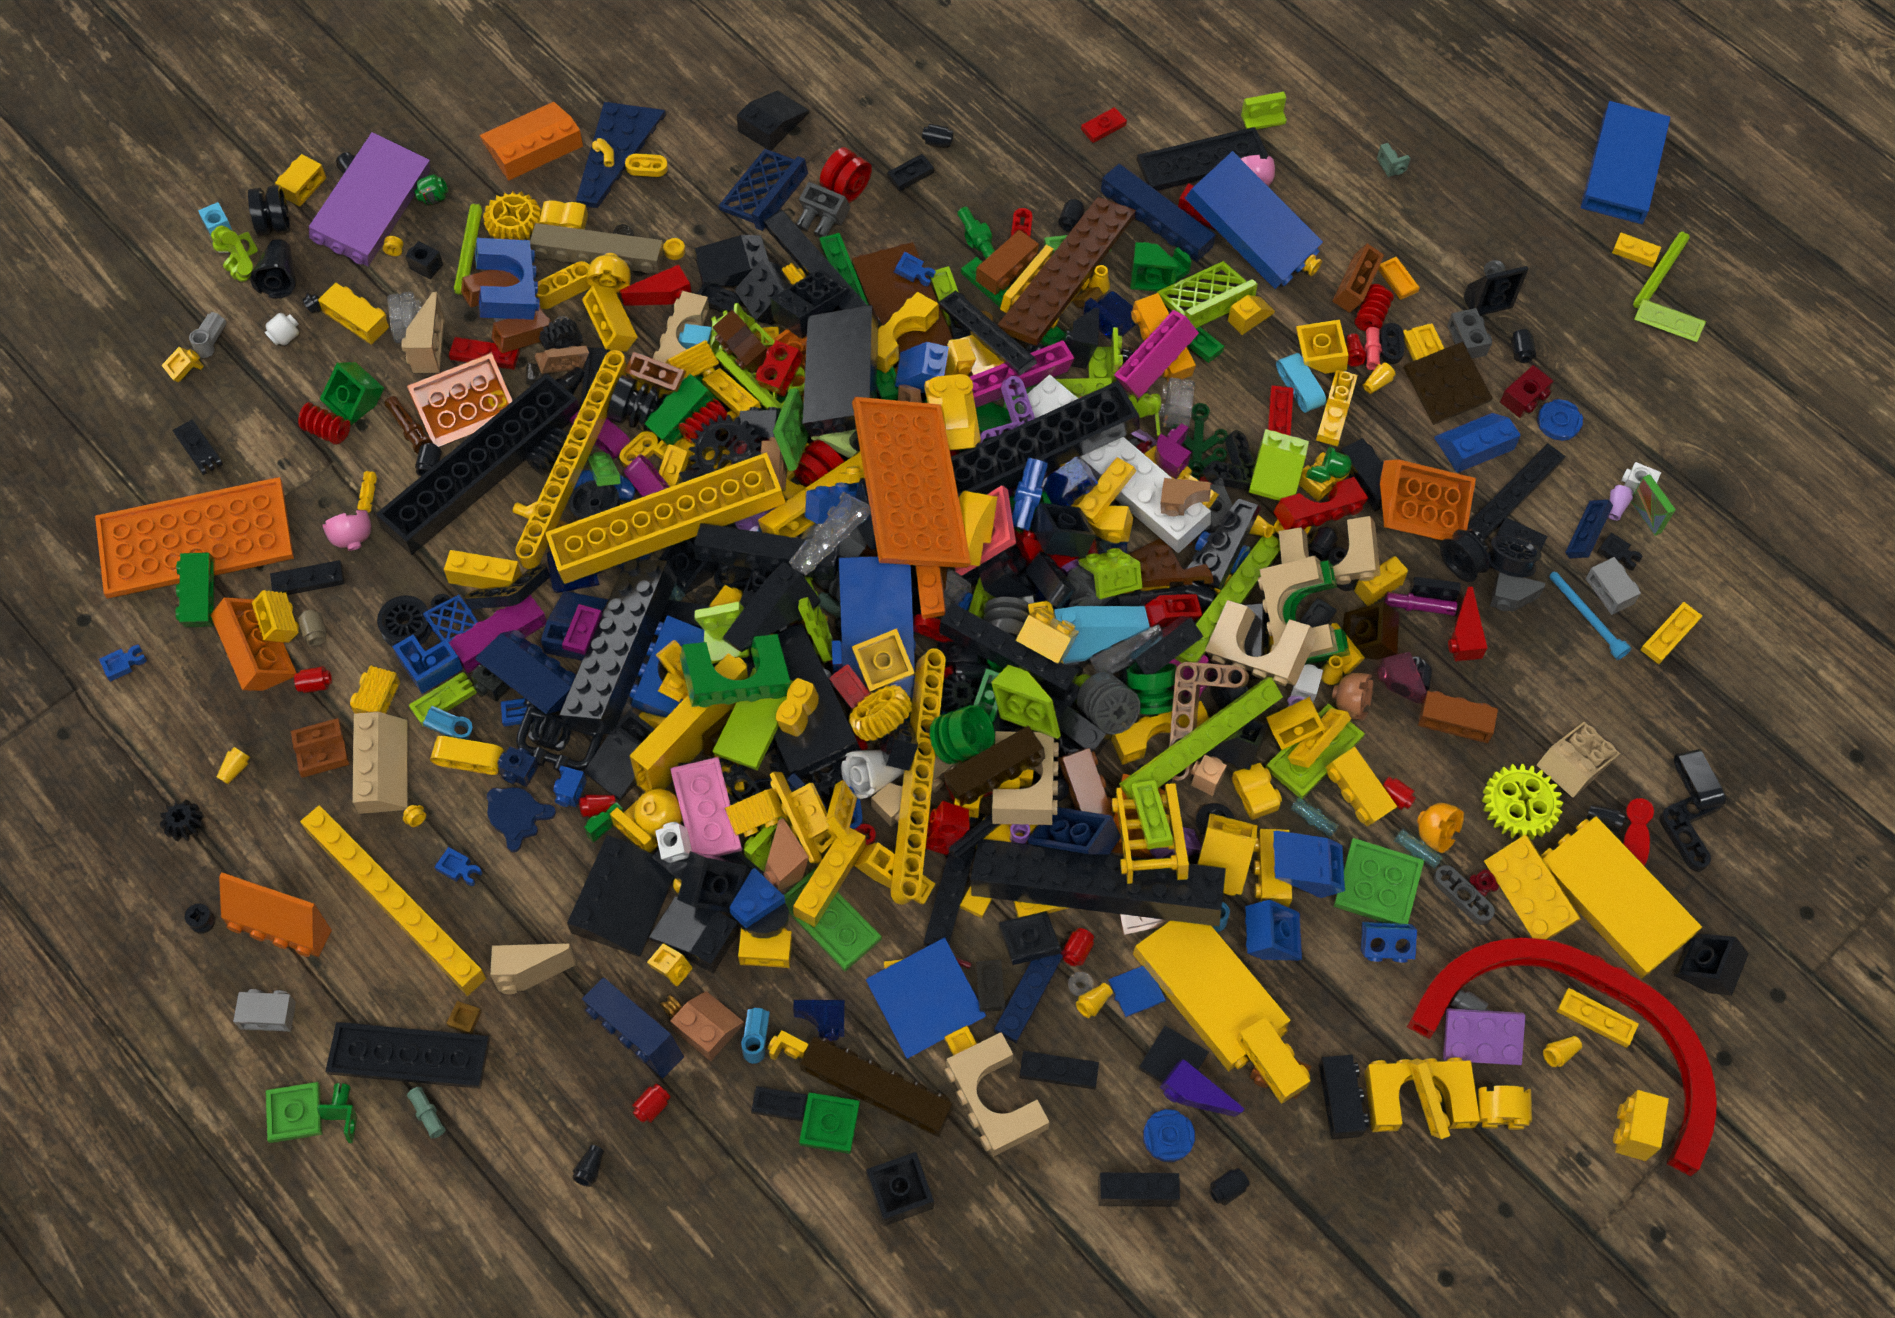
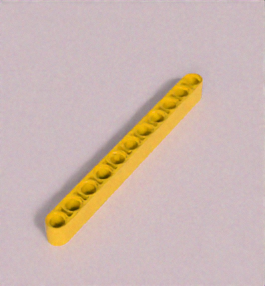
M619 350L609 351L605 355L518 541L515 551L520 564L526 569L535 568L540 563L549 544L545 532L556 529L607 418L610 400L616 384L622 375L626 376L627 374L624 372L627 367L625 357ZM536 533H541L539 536L533 537Z
M934 648L928 650L916 663L910 724L913 728L918 747L910 770H904L891 884V897L899 905L907 904L918 897L922 885L936 754L931 745L930 726L933 720L940 715L945 670V656L940 650ZM923 703L928 706L929 710L924 707ZM921 726L926 729V732L922 730ZM918 748L923 751L924 755L919 752ZM916 771L921 774V778L917 776ZM913 793L918 796L919 801L914 798ZM911 817L916 820V824L912 822ZM908 840L913 842L914 848L909 845ZM905 863L910 865L911 871L906 868ZM903 887L908 890L909 896L904 893Z

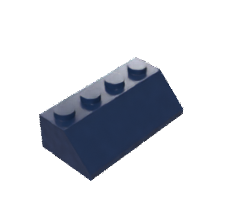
M516 630L500 633L476 657L478 662L545 714L562 710L576 677L575 673L564 669L558 660L547 656L542 652L541 647L525 639L523 633Z

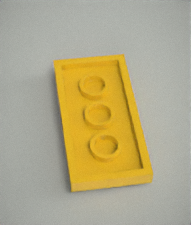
M1527 835L1520 837L1484 860L1532 938L1549 940L1581 920Z

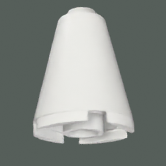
M855 750L845 755L847 756L846 760L842 761L841 764L843 780L848 787L851 786L855 791L854 795L859 799L870 797L889 782L904 774L903 769L886 766L881 750Z

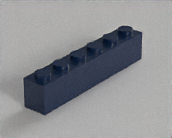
M1121 164L1115 166L1102 178L1101 192L1107 198H1111L1117 204L1136 210L1135 218L1138 221L1143 222L1154 233L1166 239L1170 245L1176 248L1179 247L1183 252H1186L1195 262H1198L1213 248L1216 234Z

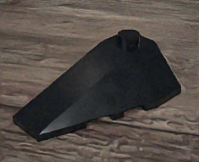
M782 562L765 580L723 636V640L740 652L751 648L754 637L770 635L777 630L781 632L790 623L796 620H803L798 609L800 599L808 597L813 610L821 603V600L800 572Z

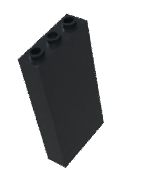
M872 305L808 316L803 425L810 437L856 430L852 405L853 399L855 397L876 399L878 317Z
M802 623L788 627L784 632L778 634L790 680L794 681L799 678L812 683L819 695V701L816 709L808 716V723L802 734L798 737L783 732L779 726L774 735L791 775L795 773L799 779L846 758L847 756L845 755L849 752L861 750ZM749 648V656L741 658L747 665L748 678L753 668H755L751 648Z

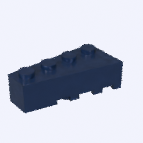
M604 977L582 998L587 1007L585 1012L594 1021L598 1018L602 1022L601 1026L610 1035L614 1033L625 1048L631 1049L640 1061L647 1064L662 1079L684 1058L673 1036Z

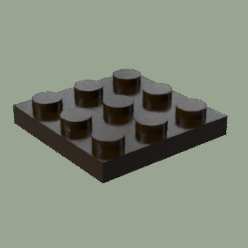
M1463 341L1410 362L1403 367L1433 425L1486 404L1493 399Z

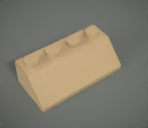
M381 712L354 714L353 804L359 814L405 810L408 807V720Z

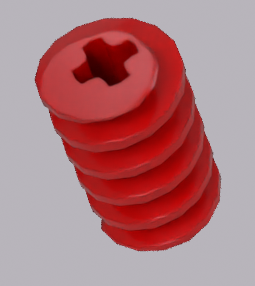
M1371 284L1355 318L1356 327L1365 332L1370 327L1380 329L1383 326L1385 316L1388 314V309L1391 307V302L1394 300L1393 293L1380 284Z
M713 398V402H707L706 407L699 409V413H693L692 418L689 417L685 419V423H680L678 426L684 438L693 444L691 438L698 439L699 437L695 431L702 432L704 430L701 425L702 423L709 426L710 418L718 422V415H721L724 421H726L727 412L722 404Z
M307 402L299 413L298 424L302 430L315 434L317 437L330 441L332 444L338 445L342 443L349 434L350 421L348 419L344 421L342 416L336 417L335 413H329L326 409L321 410L320 406H314L311 402Z

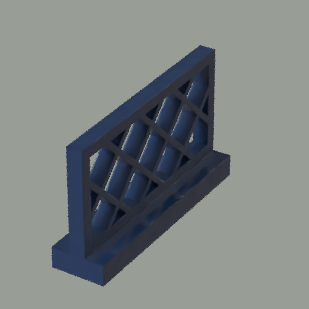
M764 149L718 205L719 210L752 222L756 229L763 231L765 229L763 221L781 209L808 175L805 159L797 156L794 160ZM767 157L775 160V162L762 164ZM790 165L786 170H779L780 166ZM777 168L778 172L765 175L764 171ZM763 173V176L751 179L753 174ZM780 178L776 184L768 186L767 181ZM762 182H765L766 184L765 187H761L758 189L753 188V185L759 184ZM751 186L752 190L739 193L742 188ZM768 192L764 198L756 199V195ZM754 197V201L742 204L741 199ZM739 200L740 205L728 206L730 202ZM756 207L752 214L744 212L746 209Z

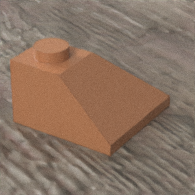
M783 818L778 821L764 871V877L779 891L802 880L809 859Z

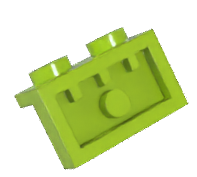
M1278 92L1244 99L1241 117L1246 129L1252 127L1261 129L1286 124L1287 119L1283 112L1286 102L1285 93Z

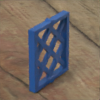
M460 595L423 613V616L441 642L445 639L448 642L452 641L454 637L450 638L451 633H465L478 623L471 609L468 608ZM452 602H454L453 608L447 606V605L451 604ZM457 602H460L465 609L464 611L456 609ZM440 609V614H439V615L433 613V612H435V611H437V610ZM444 609L452 611L451 618L442 616ZM455 612L464 614L462 621L454 619ZM467 615L472 619L474 624L465 622ZM430 616L438 618L437 625L433 623ZM442 619L450 621L449 628L440 626ZM453 622L461 624L460 631L452 629ZM464 625L471 627V628H469V629L463 631V630H464ZM439 630L447 631V637L444 638Z

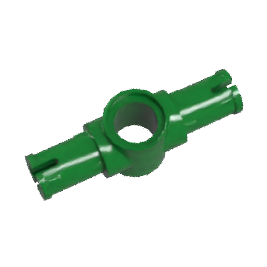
M963 207L958 211L957 215L965 226V239L971 248L976 247L987 259L996 251L991 244V230L985 222L980 223L979 220H976L968 207Z

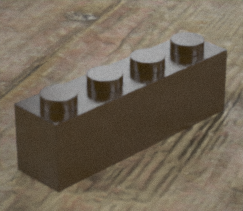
M1027 726L944 773L946 785L961 807L965 804H972L978 800L979 796L986 792H993V789H998L1007 780H1014L1028 768L1040 765L1045 759L1044 747L1031 728Z

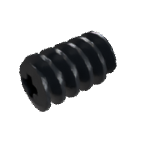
M552 428L550 434H547L544 440H541L538 446H535L532 452L526 455L528 464L540 475H545L544 469L551 472L552 467L550 463L555 464L557 460L555 457L559 456L568 433L560 428Z

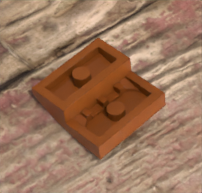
M339 718L291 731L293 749L296 753L301 778L349 765Z

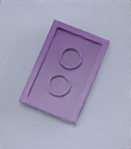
M1447 1009L1443 1059L1447 1061V1059L1459 1057L1463 1061L1471 1060L1473 1063L1522 1065L1525 1014L1522 1012Z

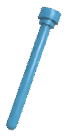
M1557 572L1550 574V579L1610 645V653L1614 658L1620 660L1626 656L1632 649L1628 643L1617 639Z

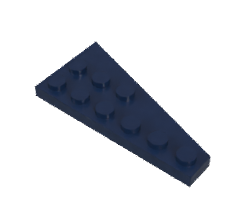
M604 102L593 141L602 138L613 148L614 166H604V154L601 151L595 152L591 146L576 203H581L591 208H598L611 191L610 187L622 176V171L626 167V158L631 154L639 153L645 145L647 137L656 130L658 122L665 118V110Z

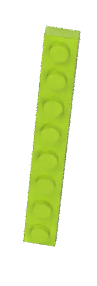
M1273 535L1269 538L1264 536L1260 538L1196 623L1204 637L1175 658L1181 663H1198L1206 653L1205 649L1227 600L1239 604L1245 601L1258 583V577H1261L1260 569L1270 567L1280 554V539Z
M1272 677L1263 679L1119 783L1126 797L1133 799L1131 784L1155 780L1159 788L1283 698Z

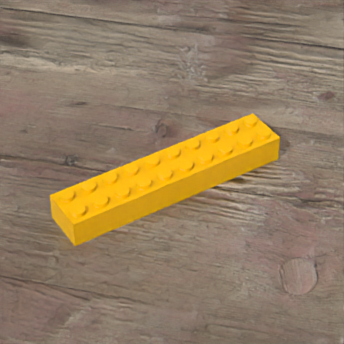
M766 452L545 532L557 570L564 584L693 538L697 536L700 523L726 526L786 503Z

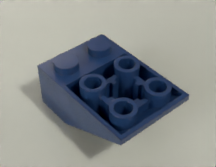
M564 591L547 619L541 638L544 653L583 661L585 655L563 649L562 643L579 604L599 609L603 614L608 599Z

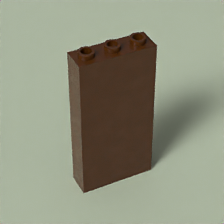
M913 242L852 258V265L868 305L873 306L882 325H885L892 315L904 306L906 300L912 298L917 292L937 302L931 284L924 286L918 278L911 282L894 273L904 252L920 259ZM939 307V319L926 332L910 331L902 334L896 342L899 347L900 357L902 351L922 343L930 342L948 346L949 341L953 339ZM899 360L893 365L894 369L898 367Z

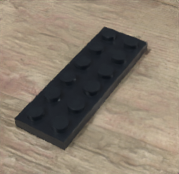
M1252 127L1138 154L1137 162L1146 183L1158 191L1202 180L1232 151L1240 159L1252 155H1260V159H1267L1268 154L1256 128Z
M336 1022L325 1072L328 1075L481 1089L490 1038L483 1035Z

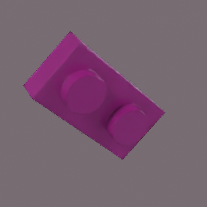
M578 605L562 643L563 649L583 655L586 654L602 617L601 610Z

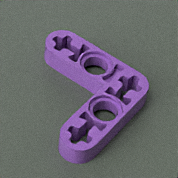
M1011 376L1004 380L1001 385V391L1012 423L980 433V443L985 438L991 439L1002 434L1003 430L1009 431L1035 419L1024 383L1019 377ZM1009 385H1015L1016 389H1009ZM1018 395L1020 396L1019 398H1017V399H1015V400H1012V398H1013L1014 396H1015V397H1017ZM1016 403H1021L1024 406L1023 414L1016 412ZM1027 417V420H1023L1021 422L1019 421L1020 419Z

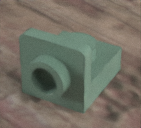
M1389 143L1380 145L1377 160L1386 175L1390 177L1404 173L1408 168L1410 157L1406 155L1398 158L1395 150H1392Z

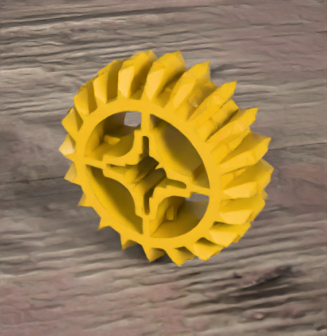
M512 191L511 194L507 195L504 192L502 197L496 195V201L490 200L489 206H485L483 218L485 228L494 239L530 240L535 223H539L541 209L536 200L532 199L529 194L524 196L521 191L517 195Z
M887 685L883 689L879 688L877 691L871 692L869 696L864 697L861 702H858V706L853 708L848 722L853 732L861 740L874 741L878 737L882 738L884 735L890 734L892 730L897 729L900 724L904 723V719L908 718L912 710L910 697L900 686Z

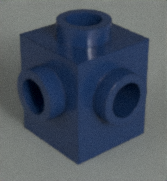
M510 746L506 753L503 752L498 760V768L502 779L508 783L515 784L516 782L527 787L538 769V763L536 758L531 756L527 750L523 748L515 749Z

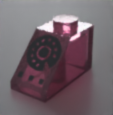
M1406 652L1383 658L1378 674L1380 680L1385 682L1387 689L1417 704L1422 703L1427 691L1411 653Z

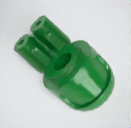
M1329 447L1322 466H1312L1311 469L1307 470L1306 478L1319 483L1329 481L1331 476L1343 478L1351 470V459L1348 455L1335 451V448Z

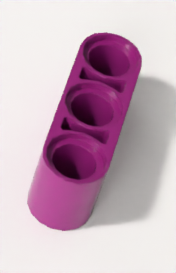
M580 410L570 417L572 425ZM606 418L595 445L606 454H610L612 459H615L631 441L622 430Z
M639 454L624 469L625 475L642 497L670 487L654 465L642 454Z

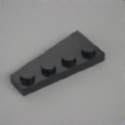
M1238 499L1220 521L1221 525L1216 532H1212L1206 539L1208 542L1200 552L1197 551L1192 557L1193 561L1187 567L1191 568L1207 564L1213 575V583L1204 584V580L1196 582L1222 590L1261 510L1259 505L1242 499Z

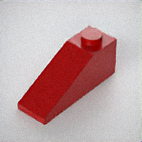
M679 265L620 289L621 300L624 306L673 305L676 299H680L682 291L692 292L690 282Z
M1473 586L1468 587L1464 594L1451 639L1448 641L1449 652L1453 653L1455 661L1482 659L1487 650Z

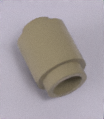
M315 610L302 612L301 616L298 617V623L303 640L307 642L308 646L323 644L326 641L327 632L321 613Z

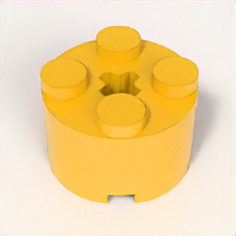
M1494 1086V1091L1487 1092V1087L1478 1089L1480 1122H1482V1128L1495 1129L1498 1128V1125L1506 1124L1508 1129L1523 1130L1524 1126H1529V1123L1532 1122L1531 1089L1524 1091V1087Z

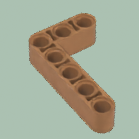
M1195 662L1181 663L1177 667L1175 675L1169 747L1197 728L1200 685L1242 688L1248 683V672L1242 667ZM1187 667H1192L1194 670V676L1190 680H1186L1183 676V671ZM1214 668L1218 672V678L1214 682H1210L1207 679V672ZM1236 670H1239L1242 674V680L1238 684H1234L1231 681V674ZM1184 691H1189L1192 694V700L1188 704H1184L1181 700V695ZM1182 715H1187L1190 719V724L1186 728H1182L1179 724V719ZM1194 762L1186 767L1183 776L1175 775L1172 779H1188L1192 775L1191 771Z

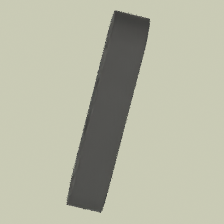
M1443 865L1437 869L1433 877L1436 887L1474 923L1478 925L1489 923L1495 913L1493 905L1453 867ZM1448 874L1450 876L1449 880H1441L1442 875ZM1457 882L1458 885H1456V887H1455L1454 890L1452 891V890H1451L1452 885L1454 886L1455 883ZM1461 889L1468 891L1470 899L1467 901L1461 900L1457 895V891ZM1475 899L1477 901L1476 904L1473 905L1472 908H1470L1469 906L1473 903ZM1482 909H1485L1487 911L1486 914H1483L1482 916H1479L1477 914L1478 911Z

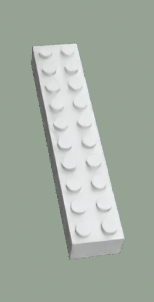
M1048 375L1027 394L1035 418L1078 399L1051 375ZM1018 403L1019 414L1024 413V406L1021 403ZM1124 437L1074 459H1082L1084 464L1083 472L1095 482L1099 480L1116 457L1134 466L1136 473L1115 499L1123 506H1128L1130 512L1177 553L1211 524V511L1201 502L1193 504L1186 509L1184 516L1172 517L1162 514L1160 502L1164 478L1171 477Z

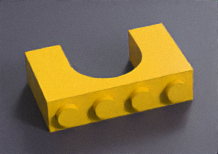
M1459 1057L1450 1058L1442 1062H1437V1059L1434 1058L1424 1059L1423 1061H1426L1432 1067L1434 1086L1441 1092L1444 1098L1446 1114L1450 1122V1127L1448 1128H1475L1480 1122L1471 1060L1463 1061ZM1404 1059L1391 1064H1386V1061L1383 1060L1373 1061L1364 1071L1372 1132L1398 1131L1402 1126L1399 1090L1401 1085L1413 1080L1408 1061L1411 1060Z

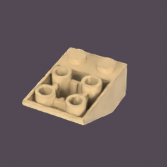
M1583 722L1551 746L1537 766L1548 776H1551V779L1571 797H1575L1621 753L1610 742L1603 739L1593 727Z

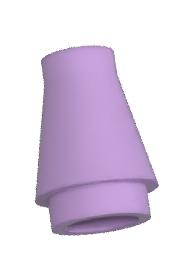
M1617 485L1611 490L1610 501L1613 507L1608 518L1616 521L1620 520L1621 515L1633 499V492L1630 488Z

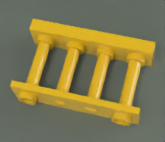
M1045 245L1004 294L1000 310L1005 313L1009 311L1052 256L1054 248ZM1090 278L1087 279L1081 289L1085 290L1087 288ZM1059 318L1055 321L1051 328H1054L1057 325Z
M1175 783L1166 784L1165 794H1161L1160 797L1163 808L1167 810L1166 818L1173 838V845L1166 847L1169 850L1173 849L1174 854L1170 858L1132 861L1130 850L1148 848L1145 839L1129 840L1127 830L1142 829L1139 819L1126 820L1125 810L1136 809L1134 799L1123 800L1122 789L1116 788V798H1112L1113 813L1118 814L1124 859H1120L1121 873L1126 874L1127 884H1132L1133 871L1171 868L1176 870L1178 880L1188 879L1189 863Z

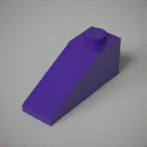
M1184 1059L1175 1065L1159 1087L1164 1091V1096L1174 1103L1178 1102L1182 1105L1233 1117L1244 1111L1240 1104Z

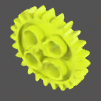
M1512 764L1509 771L1502 767L1500 773L1495 772L1483 790V793L1486 795L1482 799V802L1487 803L1483 811L1491 812L1487 819L1496 820L1493 827L1496 828L1501 825L1503 827L1502 834L1508 830L1511 831V838H1514L1516 833L1520 837L1528 834L1531 840L1535 838L1536 833L1538 836L1543 837L1545 831L1550 832L1553 825L1555 826L1559 821L1557 817H1560L1562 814L1559 808L1563 805V802L1558 800L1562 795L1561 792H1554L1558 785H1550L1548 783L1551 776L1543 778V770L1536 774L1534 773V766H1531L1529 770H1525L1524 764H1521L1519 770ZM1526 786L1532 787L1535 792L1529 791ZM1503 790L1509 791L1512 796L1506 795ZM1533 808L1539 809L1542 814L1536 813ZM1510 812L1516 813L1519 818L1513 817Z

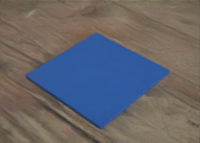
M945 938L865 979L906 1059L945 1039V1036L986 1017Z

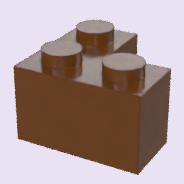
M732 309L712 327L717 333L715 339L729 356L733 353L737 357L734 361L743 371L747 368L753 374L759 366L763 365L768 349Z

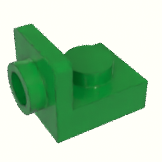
M1179 247L1174 249L1172 257L1178 263L1175 283L1190 273L1192 262L1190 256Z

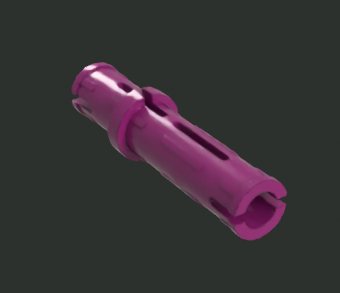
M1387 592V597H1385V603L1390 607L1404 608L1405 611L1409 612L1411 610H1419L1455 616L1456 612L1454 611L1457 610V601L1414 596L1413 593L1405 595Z

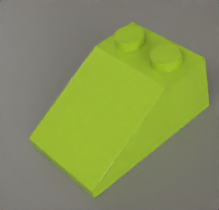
M1265 429L1258 450L1249 493L1278 501L1281 498L1295 495L1309 441Z
M1008 665L991 682L1000 718L1023 727L1029 726L1034 731L1058 739L1061 735L1052 699L1028 671Z

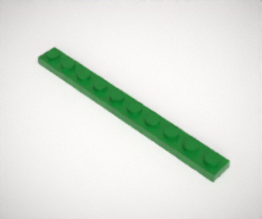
M840 233L819 238L825 258L868 305ZM893 366L887 373L877 369V391L880 399H898L899 387H895L896 372Z

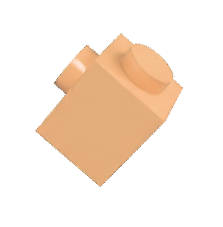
M1204 755L1202 761H1196L1192 768L1191 774L1194 777L1191 786L1213 796L1223 778L1227 765L1223 764L1216 757Z

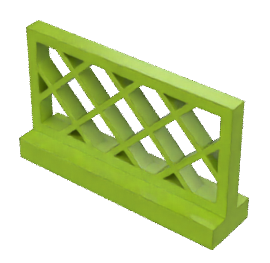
M1222 261L1159 290L1157 293H1159L1163 303L1168 308L1183 314L1195 328H1198L1229 313L1231 306L1246 295L1256 296L1258 284L1253 279L1246 281ZM1223 270L1228 276L1215 273ZM1201 279L1212 280L1211 283L1199 282ZM1214 280H1215V281L1227 282V284H1226V285L1214 284ZM1229 283H1236V284H1239V285L1236 286V287H1233V286H1229ZM1193 287L1195 291L1183 290L1182 288ZM1197 289L1210 290V293L1197 292ZM1213 290H1214V291L1224 292V293H1221V294H1219V295H1218V294H1212V293H1213ZM1172 294L1179 296L1178 299L1169 298L1167 295ZM1181 296L1193 297L1194 299L1193 301L1182 300ZM1196 298L1206 299L1207 301L1196 302ZM1179 306L1191 308L1184 312Z
M757 323L749 328L753 334L756 331L761 334V343L766 348L773 346L775 341ZM720 350L715 355L722 366L766 410H768V407L782 409L784 402L780 404L776 400V393L773 392L772 396L769 393L772 391L764 389L758 384L754 378L756 373H750L747 368L743 371L734 361L737 358L732 354L729 356L725 351ZM783 355V357H780L779 361L784 360L787 357V355ZM799 367L795 376H803L805 378V371ZM792 381L787 391L789 392V389L797 388L800 395H802L805 382L801 386H793Z

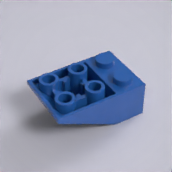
M1273 831L1275 878L1319 898L1345 891L1343 847L1341 844L1323 837Z

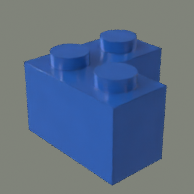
M414 635L392 646L399 662L421 694L463 670L457 654L446 639L427 651H424Z

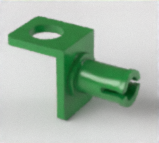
M340 1083L334 1085L331 1105H318L317 1111L323 1120H346L344 1135L348 1143H353L357 1114L353 1105H347L351 1087L342 1083V1087L339 1089Z

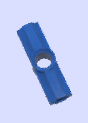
M1032 458L1027 459L1022 480L1019 482L1014 496L1015 505L1012 512L1014 528L1029 531L1034 510L1041 499L1043 490L1041 486L1048 463Z

